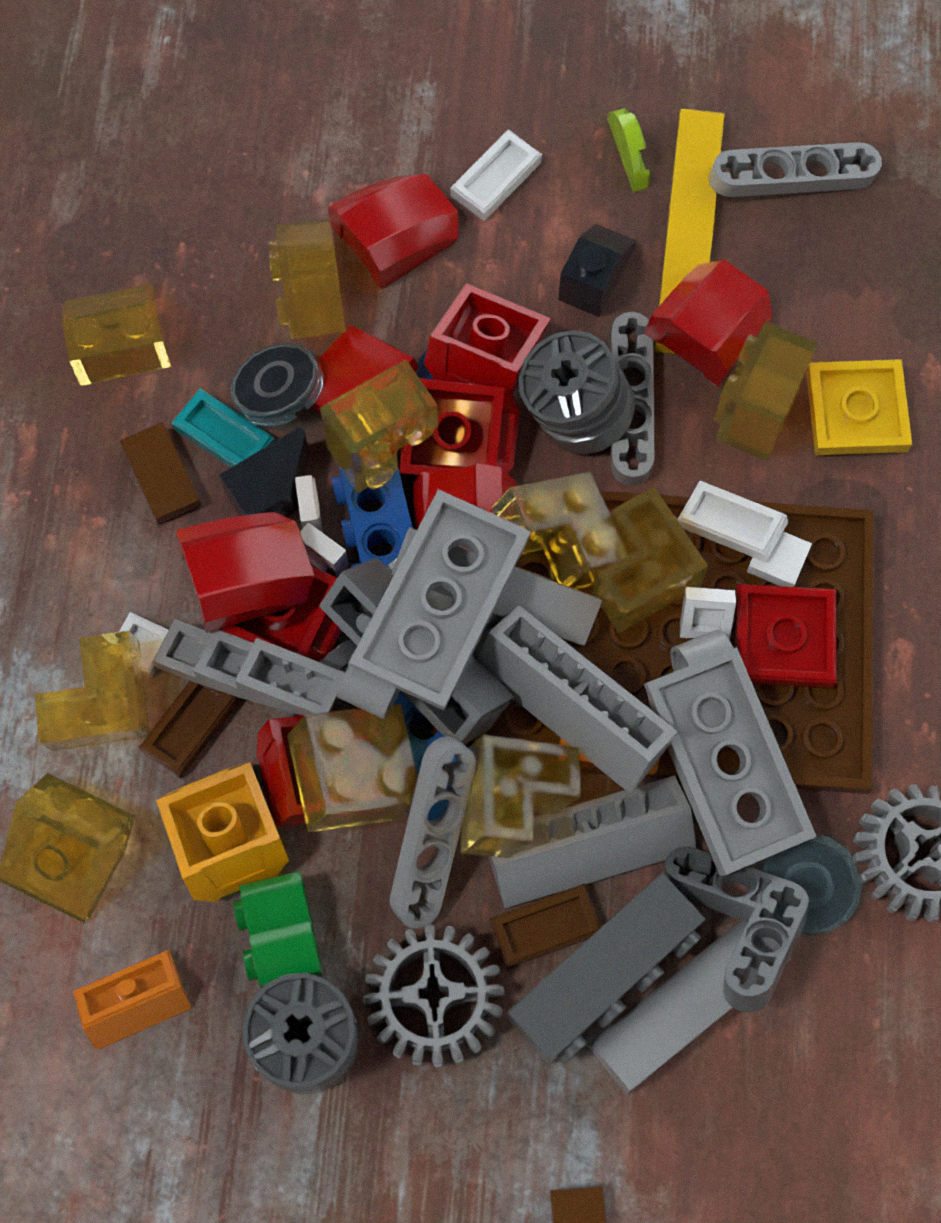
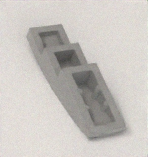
M408 528L393 567L392 575L395 574L417 531L416 529ZM463 546L454 547L448 553L450 561L459 567H468L477 560L475 553ZM515 566L493 613L506 617L520 605L560 638L585 646L602 599ZM445 589L432 590L455 599L454 596Z
M174 619L153 659L156 668L200 685L255 703L325 721L328 720L337 702L338 689L345 674L343 671L258 638L252 643L221 630L206 633L205 630Z

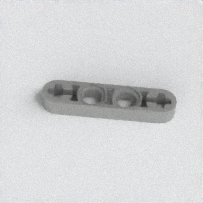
M860 142L727 150L716 157L709 172V183L716 193L726 197L855 190L866 188L873 182L882 166V159L879 152L873 146ZM811 160L821 162L827 169V175L820 177L811 174L806 168V162ZM853 160L858 161L859 166L855 164L851 165V163L853 162ZM767 163L779 165L783 169L785 177L773 179L767 176L763 170V165ZM750 166L753 167L752 171H748ZM860 167H867V169L863 172L860 170ZM730 168L732 174L738 175L737 179H731L729 173L723 172L724 169Z
M626 312L618 316L613 322L610 337V352L620 369L636 368L642 372L645 379L640 385L632 387L635 410L643 415L645 423L636 429L628 428L622 437L610 446L611 472L617 481L629 486L640 485L649 478L655 458L653 340L644 334L649 319L637 312ZM631 328L635 329V334L638 337L635 353L627 354L628 337L625 333L626 329ZM637 442L636 460L640 463L637 470H629L628 463L624 462L627 458L629 443Z
M451 736L440 737L433 741L424 753L390 894L389 905L392 911L409 928L418 929L425 927L439 914L476 768V759L473 752L457 738ZM454 755H455V756H456V760H455V762H452L453 757H454ZM443 764H447L445 770L442 769ZM439 800H448L445 813L436 820H428V812L434 803ZM432 846L437 847L435 857L430 863L425 866H416L418 856L423 850Z

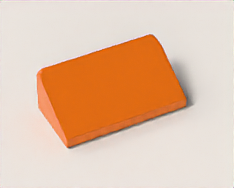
M169 949L73 991L82 1029L95 1049L104 1048L191 1008L188 995Z

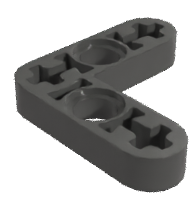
M690 847L678 848L672 851L666 857L664 875L688 901L748 922L725 970L723 985L725 1000L738 1011L756 1012L765 1008L772 998L806 923L809 902L807 892L800 885L748 866L720 876L711 853ZM687 869L693 870L688 874V876L680 875L684 874L687 871ZM713 876L712 886L706 885L710 883V877ZM735 882L746 886L749 892L744 896L734 897L726 894L721 888L728 883ZM783 903H788L790 905L786 908L781 923L775 919L776 908H780ZM761 937H768L776 940L781 947L775 952L766 953L756 949L752 942ZM751 967L758 970L756 984H752L749 990L741 988L740 985H744L750 975Z

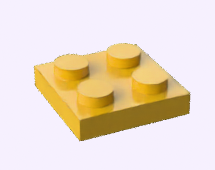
M902 359L811 362L808 364L806 376L815 455L909 452L912 446Z

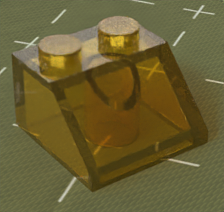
M154 283L64 301L62 324L69 361L81 386L171 367Z
M47 773L15 803L0 864V882L85 924L90 919L125 855L135 815Z

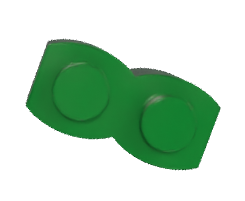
M300 871L239 885L241 899L233 901V908L239 931L248 929L251 949L243 951V960L248 980H258L259 987L262 988L280 976L288 974L308 973L324 978L304 880Z

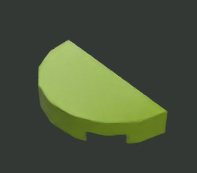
M625 108L611 111L608 114L607 120L632 191L648 189L650 171L649 169L646 170L641 152H639V150L646 149V145L636 116L632 112L628 113V110Z

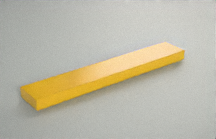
M680 109L659 306L697 265L710 262L717 193L709 183V172L716 157L721 153L724 113ZM655 342L654 352L675 354L663 344Z

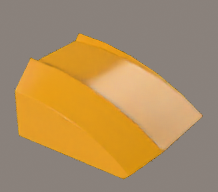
M250 762L228 767L174 789L156 799L182 879L193 900L219 902L222 897L239 891V885L277 877L289 861Z

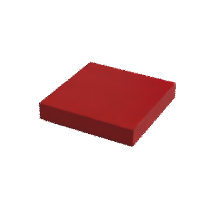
M350 325L315 362V378L308 392L299 401L358 434L419 367L415 359L410 355Z
M738 584L735 592V648L737 647L752 684L834 688L836 685V589Z

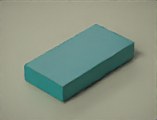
M202 389L196 392L172 421L175 431L230 468L275 442L273 436Z

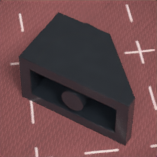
M598 224L593 225L579 237L560 274L558 300L600 317L637 241Z
M299 427L219 474L224 492L240 516L276 512L289 518L295 512L298 500L295 477L304 476L309 457L306 433Z

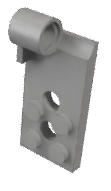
M438 489L349 661V666L338 689L337 698L382 719H385L389 714L400 690L444 710L520 558L531 531ZM465 546L475 553L477 560L468 567H459L450 561L448 553L454 547ZM434 589H445L454 596L455 604L447 610H436L428 604L426 596Z
M719 629L672 647L670 657L674 672L647 682L644 686L651 710L678 731L667 749L719 875L730 874L817 837L737 647L733 648L728 637ZM722 747L732 748L740 758L739 769L734 775L722 772L717 764V754ZM743 794L753 796L759 803L760 813L753 823L742 820L737 812V802Z

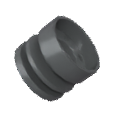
M575 330L552 334L536 344L524 359L518 377L520 396L550 441L564 451L582 455L602 451L616 443L630 427L635 412L634 391L606 343L593 334Z
M308 973L282 975L264 985L250 1001L242 1023L243 1046L253 1067L279 1089L299 1095L319 1093L339 1083L354 1065L360 1046L358 1021L344 994L327 979ZM295 1020H298L303 1025L310 1021L313 1022L307 1029L311 1038L305 1044H302L298 1039L292 1040L290 1043L288 1042V1039L293 1035L289 1026Z

